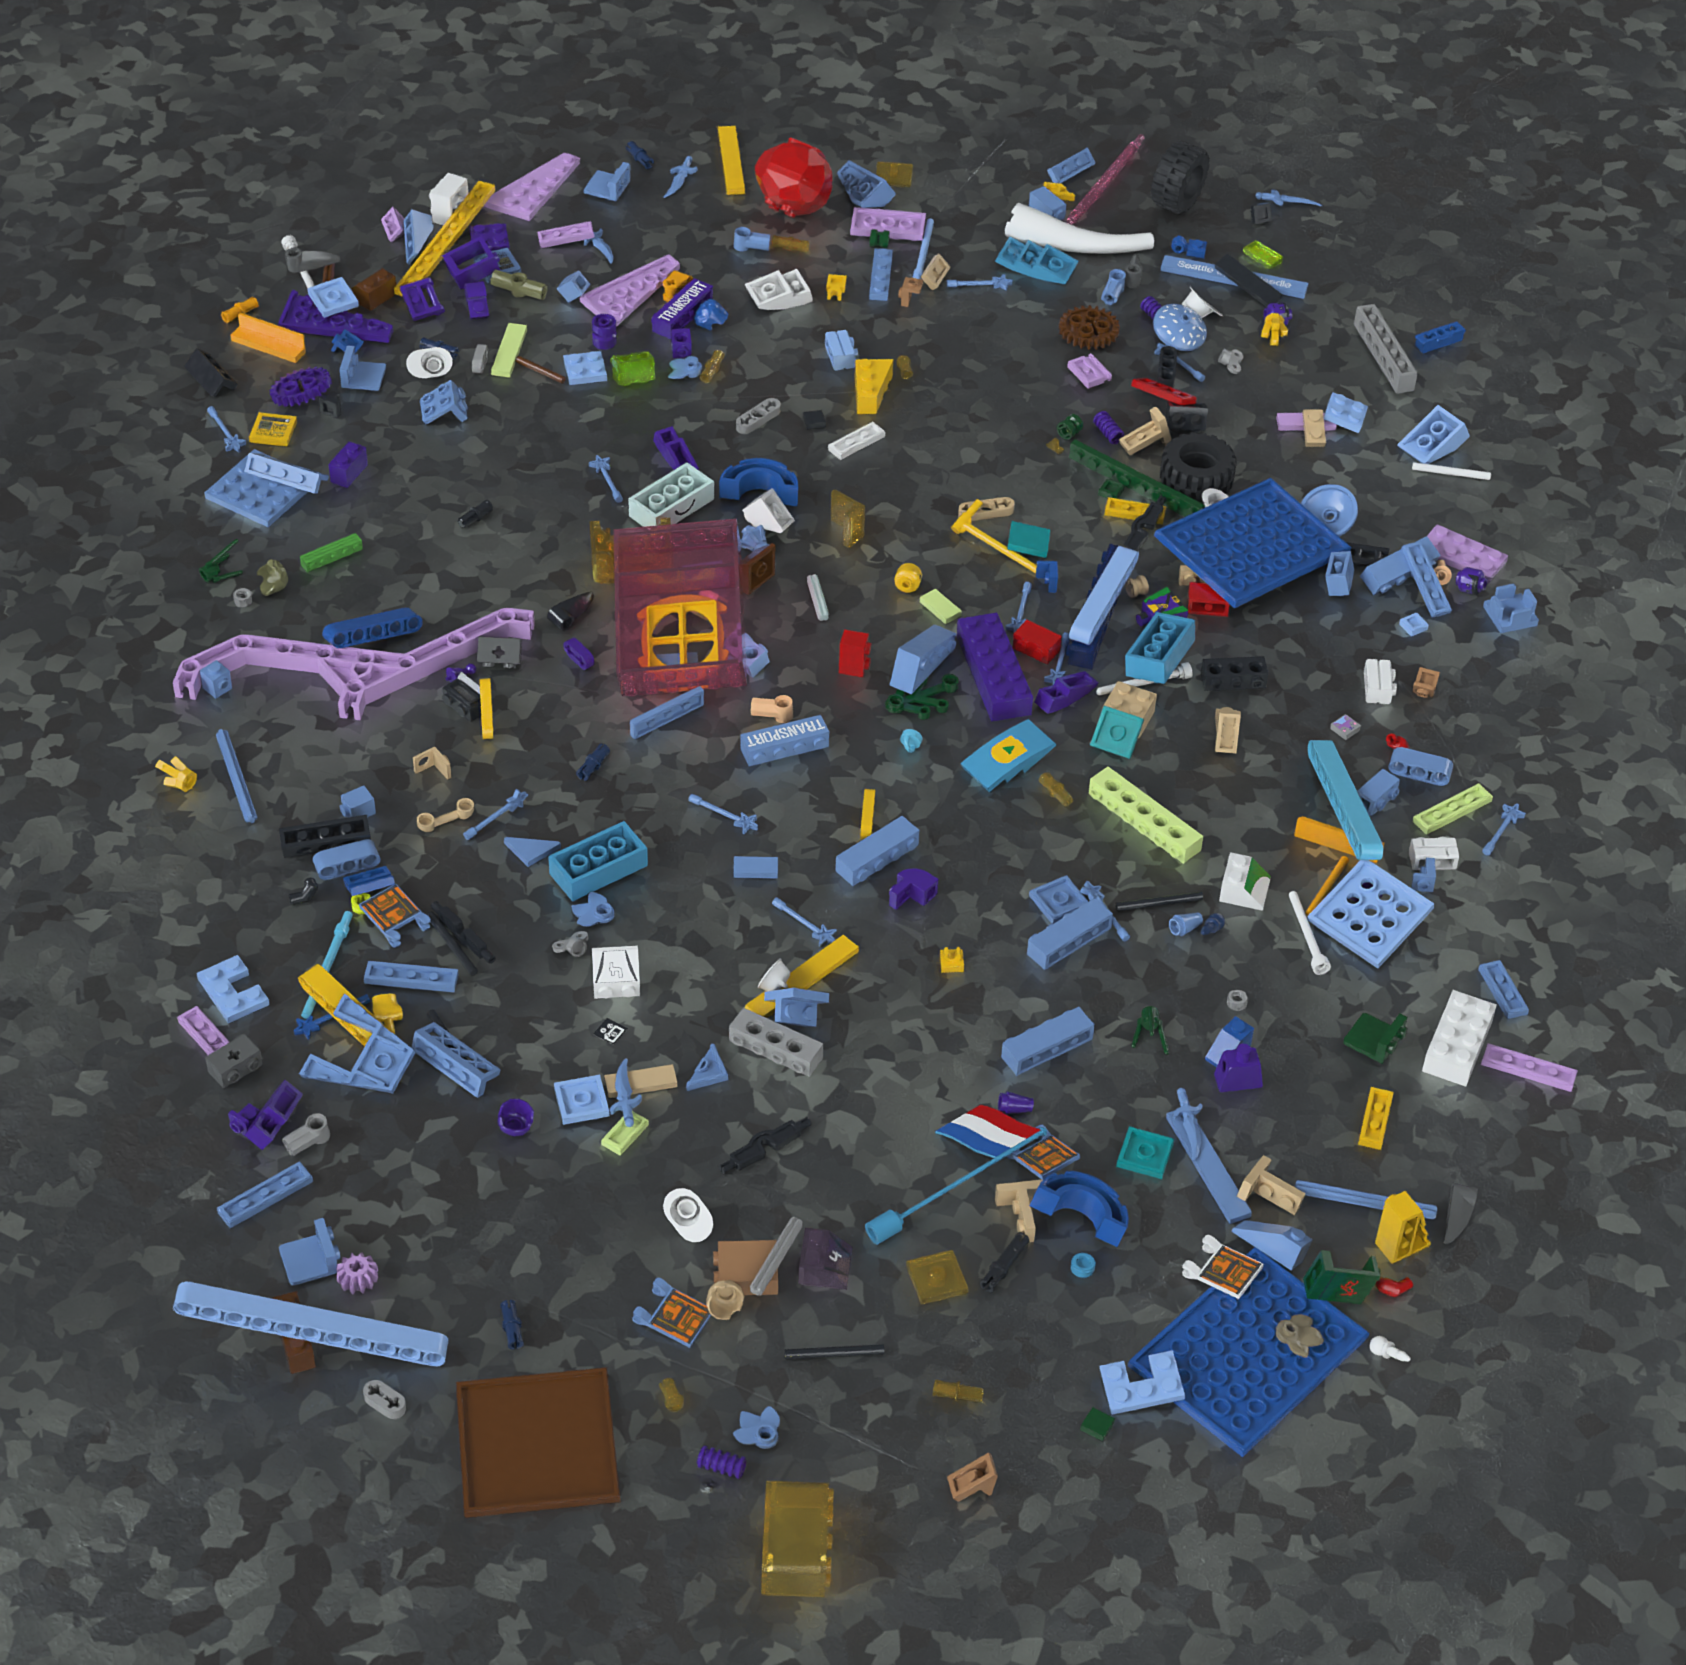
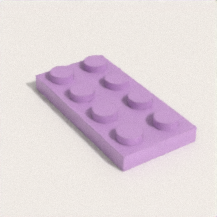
M854 207L850 235L870 236L871 229H877L880 232L884 230L890 231V238L922 241L926 213Z
M1436 525L1427 535L1441 555L1437 561L1444 560L1446 565L1458 570H1463L1465 567L1483 570L1485 578L1488 580L1487 583L1491 582L1508 559V555L1440 525Z

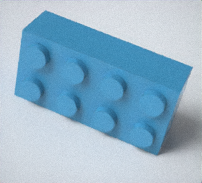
M1156 612L1125 655L1126 676L1165 684L1195 641V620Z
M625 821L548 856L549 874L572 902L648 866L647 847Z

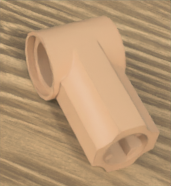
M780 695L775 699L752 698L751 715L775 717V720L779 723H788L793 719L792 699L787 695Z

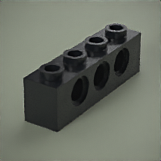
M367 814L279 828L284 858L315 854L365 839L371 840Z

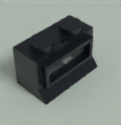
M461 672L457 679L442 688V699L446 705L454 708L460 716L472 722L481 716L480 686Z

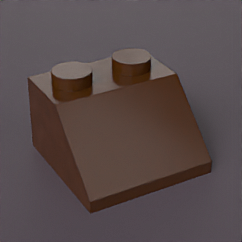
M382 268L350 289L357 298L358 304L372 311L395 296L396 276Z
M771 543L756 549L737 565H734L730 569V585L750 595L775 575V544Z

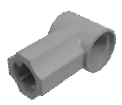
M320 1113L312 1114L307 1118L305 1125L282 1138V1142L291 1156L297 1155L313 1144H323L329 1140L330 1130L326 1117Z

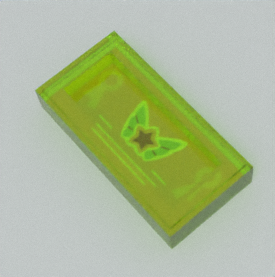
M1256 240L1243 249L1244 254L1269 269L1283 261V256Z

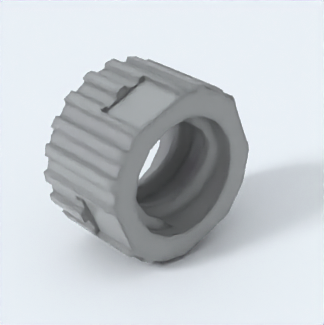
M239 588L234 591L233 598L236 606L248 607L251 605L252 593L250 590Z
M1232 990L1228 993L1227 1005L1230 1009L1241 1011L1247 1007L1248 997L1244 991Z

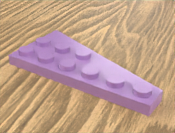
M567 153L557 156L495 192L483 207L530 221L580 164V157Z
M668 254L581 295L580 302L595 315L604 313L614 316L617 327L663 285L664 279L674 270L678 271L680 269V263Z

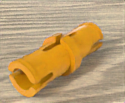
M252 296L241 303L237 302L232 308L221 313L224 322L229 323L238 318L239 313L246 314L258 308V301Z

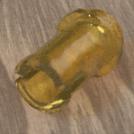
M906 355L899 356L896 361L903 379H909L913 376L910 366L911 360Z
M666 1378L662 1380L663 1383H659V1388L666 1400V1408L672 1412L680 1410L684 1406V1397L679 1394L674 1379Z

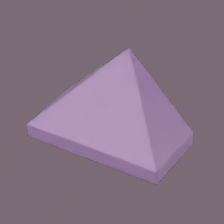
M394 207L381 219L390 242L395 241L404 234L405 218Z

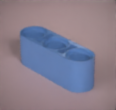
M1398 747L1392 753L1389 770L1398 776L1444 786L1449 783L1453 763L1444 757Z
M370 839L323 850L316 853L313 857V863L319 878L322 880H330L374 868L381 860L374 842Z

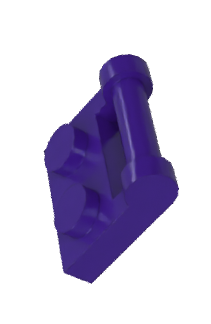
M431 278L400 286V291L413 321L432 315H441L445 312L435 293L434 283ZM422 288L427 290L433 304L432 307L428 306L421 290Z

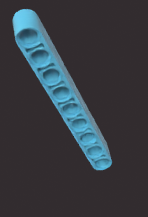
M1310 740L1308 743L1309 759L1358 860H1381L1383 844L1333 741Z

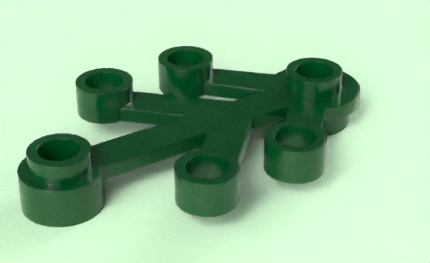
M946 674L943 676L941 684L922 690L928 683L927 677L909 696L903 697L904 693L907 692L897 689L896 693L890 695L886 700L885 708L891 713H901L902 711L916 713L922 720L930 718V708L928 706L912 705L911 703L915 702L936 707L938 712L945 713L948 711L949 702L946 699L930 698V696L943 691L947 693L955 692L958 688L959 679L954 674Z

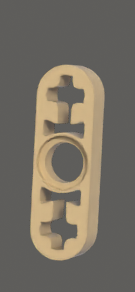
M1009 497L980 500L983 504L971 517V521L1010 516L1014 513L1015 502ZM975 501L960 504L958 517L963 512H966ZM982 508H990L991 510L984 511Z

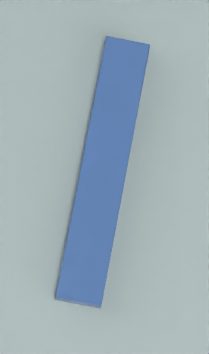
M1175 1111L1168 1112L1166 1119L1228 1223L1232 1224L1250 1218L1252 1214L1250 1208L1245 1201L1237 1197L1239 1190L1198 1122L1197 1126L1201 1133V1147L1196 1160L1193 1161L1190 1141L1183 1126L1184 1117L1178 1116L1173 1120L1172 1116Z

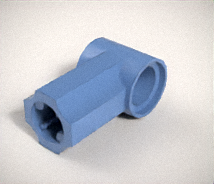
M747 227L735 229L734 248L737 251H747L749 248L769 251L770 234L751 232Z
M1114 269L1109 273V280L1101 295V300L1107 305L1116 303L1120 294L1124 291L1126 274L1123 270Z

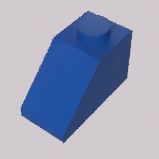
M1235 1016L1222 1028L1208 1051L1205 1060L1217 1067L1224 1051L1237 1049V1046L1243 1043L1251 1046L1254 1028Z

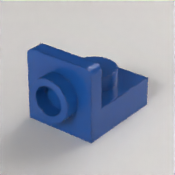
M344 329L341 335L337 333L331 343L334 345L331 351L334 353L338 347L345 351L347 346H355L356 354L364 341Z
M1037 561L1036 578L1044 579V584H1048V592L1057 593V561Z

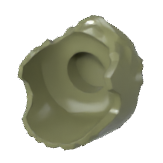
M270 559L257 571V575H261L264 579L260 585V591L263 595H271L286 587L288 576L285 568L279 561Z

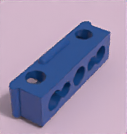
M1456 321L1417 334L1415 336V346L1422 353H1426L1462 341L1466 329Z

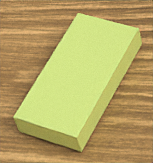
M937 589L920 597V603L945 624L959 618L962 614V611Z
M632 1111L634 1125L632 1127L625 1125L623 1116L601 1140V1144L620 1156L649 1126V1120Z

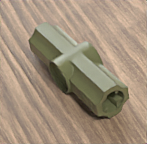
M495 270L492 273L491 285L509 290L515 297L530 296L540 300H544L546 297L548 285L529 280L524 273L509 274L499 270Z

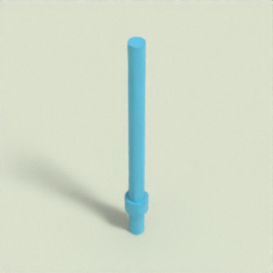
M350 911L344 912L341 922L336 925L334 930L335 936L322 964V967L328 973L343 938H346L349 932V924L353 917ZM310 995L301 1014L304 1019L311 1016L316 1005V1001Z

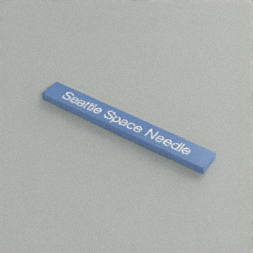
M1168 255L1164 256L1161 271L1238 286L1216 270L1214 264ZM1253 272L1282 295L1301 299L1305 298L1308 283Z

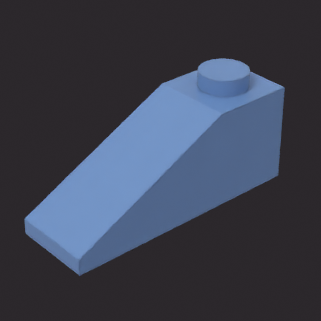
M411 210L404 219L407 264H411L434 228L431 215Z
M1244 1220L1232 1229L1234 1234L1290 1270L1303 1263L1313 1240L1300 1229Z

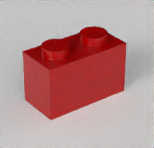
M1189 583L1187 598L1188 614L1228 617L1230 604L1207 583Z
M1026 620L1014 632L1012 648L1048 665L1060 652L1062 636Z
M844 629L839 650L840 674L863 678L865 670H869L871 658L868 655H870L872 643L868 642V633Z

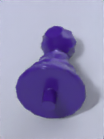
M472 663L466 665V668L447 667V677L445 678L446 681L452 682L457 679L461 672L465 675L467 673L471 675L476 673L477 669Z

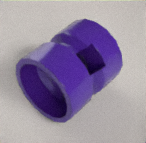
M603 313L594 316L592 319V343L596 348L607 350L616 345L617 328L614 316Z

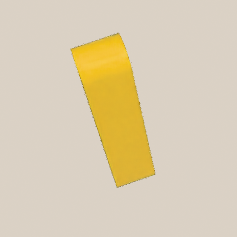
M316 964L300 975L298 981L302 988L365 1047L372 1033L335 1017L333 1012L342 996L346 994L374 1019L377 1018L321 965Z

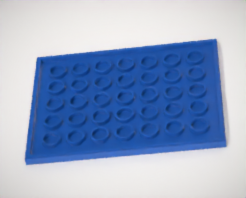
M1272 478L1164 526L1154 533V537L1233 608L1329 563L1331 552H1347L1351 550V547Z
M1256 1247L1246 1256L1263 1263V1268L1239 1299L1211 1286L1128 1361V1367L1146 1380L1153 1378L1148 1355L1173 1350L1185 1394L1184 1400L1174 1401L1173 1403L1241 1457H1244L1364 1343L1370 1334L1328 1301L1307 1299L1304 1283ZM1297 1314L1309 1316L1313 1319L1311 1327L1316 1328L1321 1333L1324 1339L1323 1344L1308 1347L1309 1354L1307 1358L1296 1355L1290 1350L1288 1344L1282 1343L1276 1336V1326L1281 1320H1290L1292 1316Z

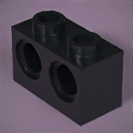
M1167 401L1165 418L1168 429L1173 432H1180L1181 429L1196 433L1206 431L1208 407L1205 403L1181 406ZM1175 414H1181V418L1179 420H1172V417ZM1194 415H1200L1198 421H1191Z

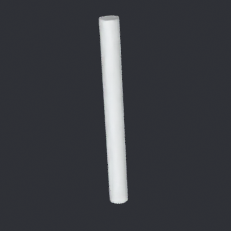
M1415 462L1412 464V470L1484 480H1490L1491 472Z

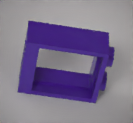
M482 236L442 255L447 269L460 290L464 288L465 283L477 282L491 275L495 270H500L498 255L495 251L492 253L493 249L489 241L485 242ZM484 252L487 255L486 258L462 270H459L457 267Z

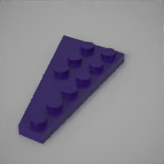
M295 290L291 291L278 322V326L300 333L335 337L337 333L341 335L344 329H346L361 340L389 343L393 333V325L374 318L369 320L363 318V314H352L348 310L324 318L309 295L305 297L298 295V291Z

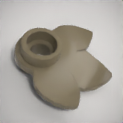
M1297 1314L1292 1316L1290 1320H1281L1276 1326L1277 1338L1282 1343L1288 1344L1290 1350L1301 1357H1308V1347L1319 1346L1324 1342L1321 1333L1316 1328L1311 1327L1313 1319L1309 1316Z

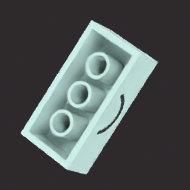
M685 463L629 498V517L654 535H658L714 500V481L689 463Z

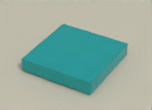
M1012 521L1007 549L1046 558L1050 529Z
M1103 706L1090 746L1131 759L1144 719Z
M1129 1126L1116 1167L1162 1179L1175 1139Z

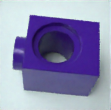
M690 328L671 329L673 358L692 356Z

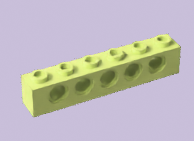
M1106 767L1090 779L1089 794L1094 799L1120 816L1141 834L1147 836L1157 846L1170 853L1172 857L1184 864L1201 851L1203 835L1110 767Z

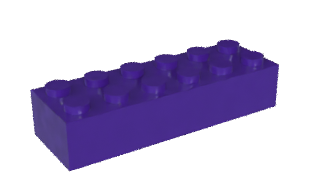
M998 613L958 619L956 637L991 722L1032 715L1033 695Z

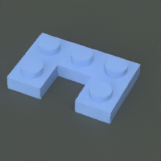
M238 955L197 973L199 982L227 1023H231L269 1005V999L259 984L240 993H237L231 983L249 976L247 967Z
M1173 1350L1148 1355L1153 1378L1130 1383L1124 1361L1100 1366V1373L1111 1415L1185 1399Z

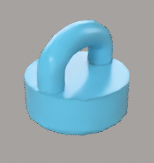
M913 729L904 730L900 738L901 743L909 753L914 752L915 748L920 747L923 739L922 735Z

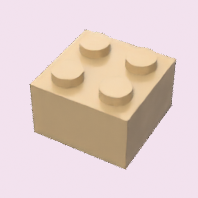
M1118 681L1104 706L1143 718L1144 723L1138 737L1140 738L1155 712L1157 694Z

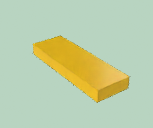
M1108 497L1104 515L1135 520L1145 513L1150 504ZM1163 506V513L1158 519L1157 524L1163 525L1166 506Z
M1375 1087L1370 1088L1358 1145L1381 1150L1394 1092Z

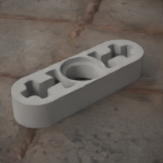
M768 398L736 419L737 432L749 434L779 415L781 411L780 401L775 398Z

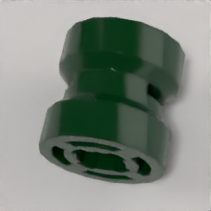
M871 229L870 247L881 246L883 249H888L890 231L884 230L880 232L877 229Z
M1071 414L1057 425V432L1063 439L1069 440L1075 433L1083 429V421L1078 415Z

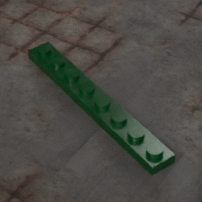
M1076 439L1070 443V459L1115 482L1125 485V487L1154 502L1158 500L1159 496L1165 497L1167 501L1163 506L1184 517L1205 507L1204 504Z

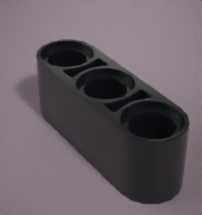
M1164 346L1160 350L1157 382L1172 388L1175 385L1177 349L1173 346Z

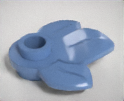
M688 356L685 360L681 358L675 359L669 363V366L674 369L668 375L670 379H681L686 376L695 378L702 373V364L694 356Z
M595 892L589 893L588 903L572 905L574 915L579 918L577 924L588 927L597 923H607L614 918V909L607 903V899Z
M768 1406L761 1416L742 1411L740 1414L741 1428L734 1431L733 1435L742 1444H756L763 1449L772 1448L778 1442L777 1428L780 1424L779 1416L771 1406Z

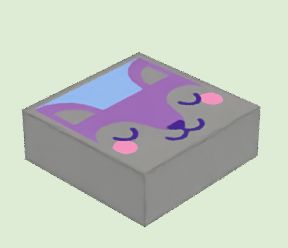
M1345 714L1331 723L1330 729L1347 740L1360 731L1361 725Z

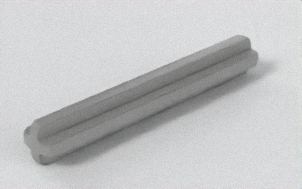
M796 1217L790 1218L751 1283L750 1292L752 1294L760 1296L764 1292L801 1230V1219Z

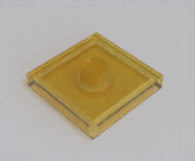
M953 1250L906 1261V1267L921 1305L968 1293V1286Z

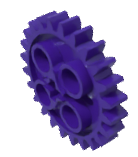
M317 366L313 369L308 367L306 370L301 368L298 372L294 370L292 374L287 373L286 377H280V381H275V385H271L272 389L269 391L275 404H278V406L284 405V407L290 404L293 407L297 403L301 405L302 402L308 403V400H315L316 396H322L321 393L327 392L326 389L330 388L332 379L327 369L323 370V367L319 369ZM298 381H301L304 392L300 391L297 384Z

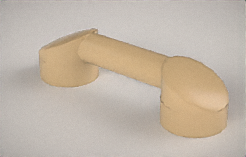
M461 798L457 802V810L436 818L430 813H421L417 817V826L424 832H432L434 827L455 819H467L474 812V802L469 798Z

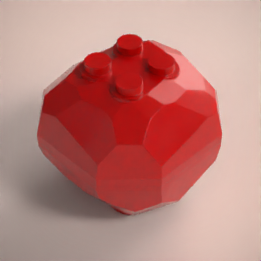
M789 138L787 143H782L763 152L755 165V175L765 196L764 203L769 205L768 208L776 212L781 209L785 212L786 216L795 218L798 215L814 213L827 203L832 190V170L822 151L796 139Z

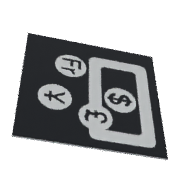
M606 1018L593 1035L614 1045L628 1028Z

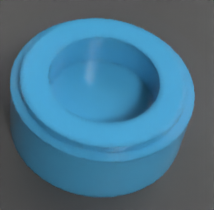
M1078 1253L1071 1260V1271L1078 1277H1089L1095 1271V1259L1090 1254Z

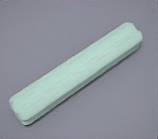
M816 574L808 575L807 583L818 620H828L829 612L818 576Z

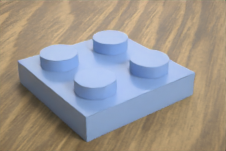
M342 277L308 288L309 296L324 318L358 307L357 298Z
M601 351L563 355L569 385L607 381V373Z
M1332 392L1323 418L1359 433L1368 406L1359 401L1346 398L1344 395Z
M600 1075L554 1083L563 1125L609 1116V1108Z

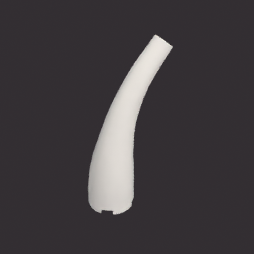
M1017 203L1011 213L1014 215L1010 222L1007 221L1005 235L1007 237L1011 236L1021 243L1026 244L1030 240L1042 248L1049 244L1060 251L1114 254L1148 250L1154 247V238L1151 233L1115 235L1093 232L1063 222L1049 214L1021 203Z

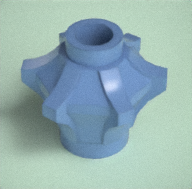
M748 525L742 530L743 536L739 543L743 549H750L753 552L758 548L768 545L765 538L766 530L762 525L758 527Z

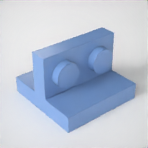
M788 988L765 992L764 1001L775 1002V1022L816 1027L817 1004L829 1003V993Z

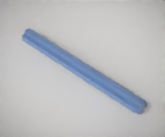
M220 729L216 734V738L244 820L247 823H255L258 817L227 730Z
M1297 1180L1295 1183V1188L1304 1192L1306 1196L1383 1210L1385 1200L1388 1198V1196ZM1415 1202L1423 1211L1424 1218H1436V1205Z

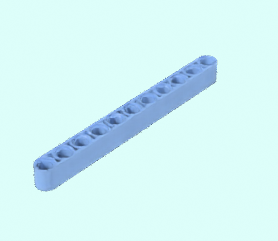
M182 1282L178 1285L173 1310L182 1316L295 1339H305V1341L429 1366H441L445 1363L448 1338L441 1333L193 1282Z

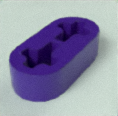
M573 637L563 643L566 654L581 669L586 670L595 665L591 652L576 638Z

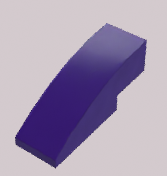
M673 426L655 432L653 441L673 470L685 463H689L699 470L683 438L678 437Z
M1085 671L1056 678L1054 685L1039 689L1034 703L1047 714H1050L1078 701L1097 687L1099 682Z
M284 1080L256 1116L244 1136L263 1150L274 1139L281 1126L288 1120L303 1094L288 1081Z

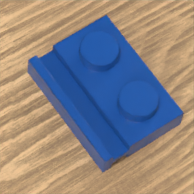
M386 866L343 877L345 887L352 896L395 884L394 877Z

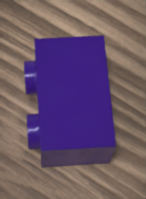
M349 441L328 464L330 482L348 488L368 465L366 447Z

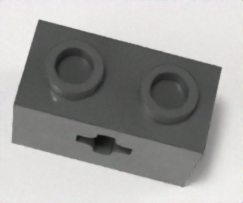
M478 637L477 662H481L482 667H495V663L503 664V668H516V664L521 665L522 639ZM499 647L505 651V655H501L500 658L498 655H495V651H498Z
M245 1034L205 1057L208 1073L223 1088L236 1083L240 1078L263 1065L260 1049Z

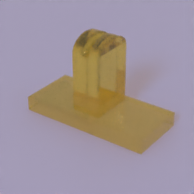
M1057 438L1046 444L1047 447L1058 454L1064 451L1059 446Z

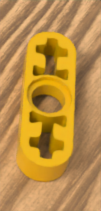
M490 678L480 679L483 740L494 739Z
M864 789L860 840L872 834L875 789Z

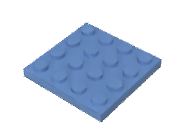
M254 449L253 451L250 452V453L261 454V455H264V456L271 457V456H269V455H267V454H264V453H262V452H260V451H258V450H256V449ZM247 455L205 492V498L259 524L270 527L308 491L244 472L248 459Z

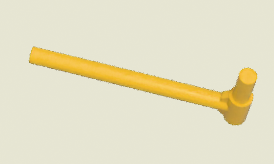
M976 499L969 509L963 512L951 526L955 533L960 534L965 531L971 533L1036 574V564L1017 552L1008 550L1007 546L971 525V517L983 504L979 499Z

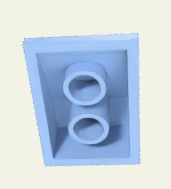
M1437 405L1397 445L1420 463L1430 464L1457 450L1470 435L1465 423Z

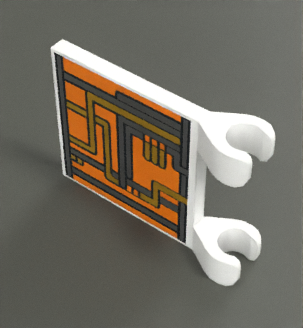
M1206 1235L1202 1240L1204 1243L1202 1249L1206 1253L1214 1254L1202 1269L1190 1260L1185 1261L1182 1266L1184 1268L1183 1276L1188 1279H1198L1239 1299L1261 1271L1263 1263L1222 1245L1211 1235Z

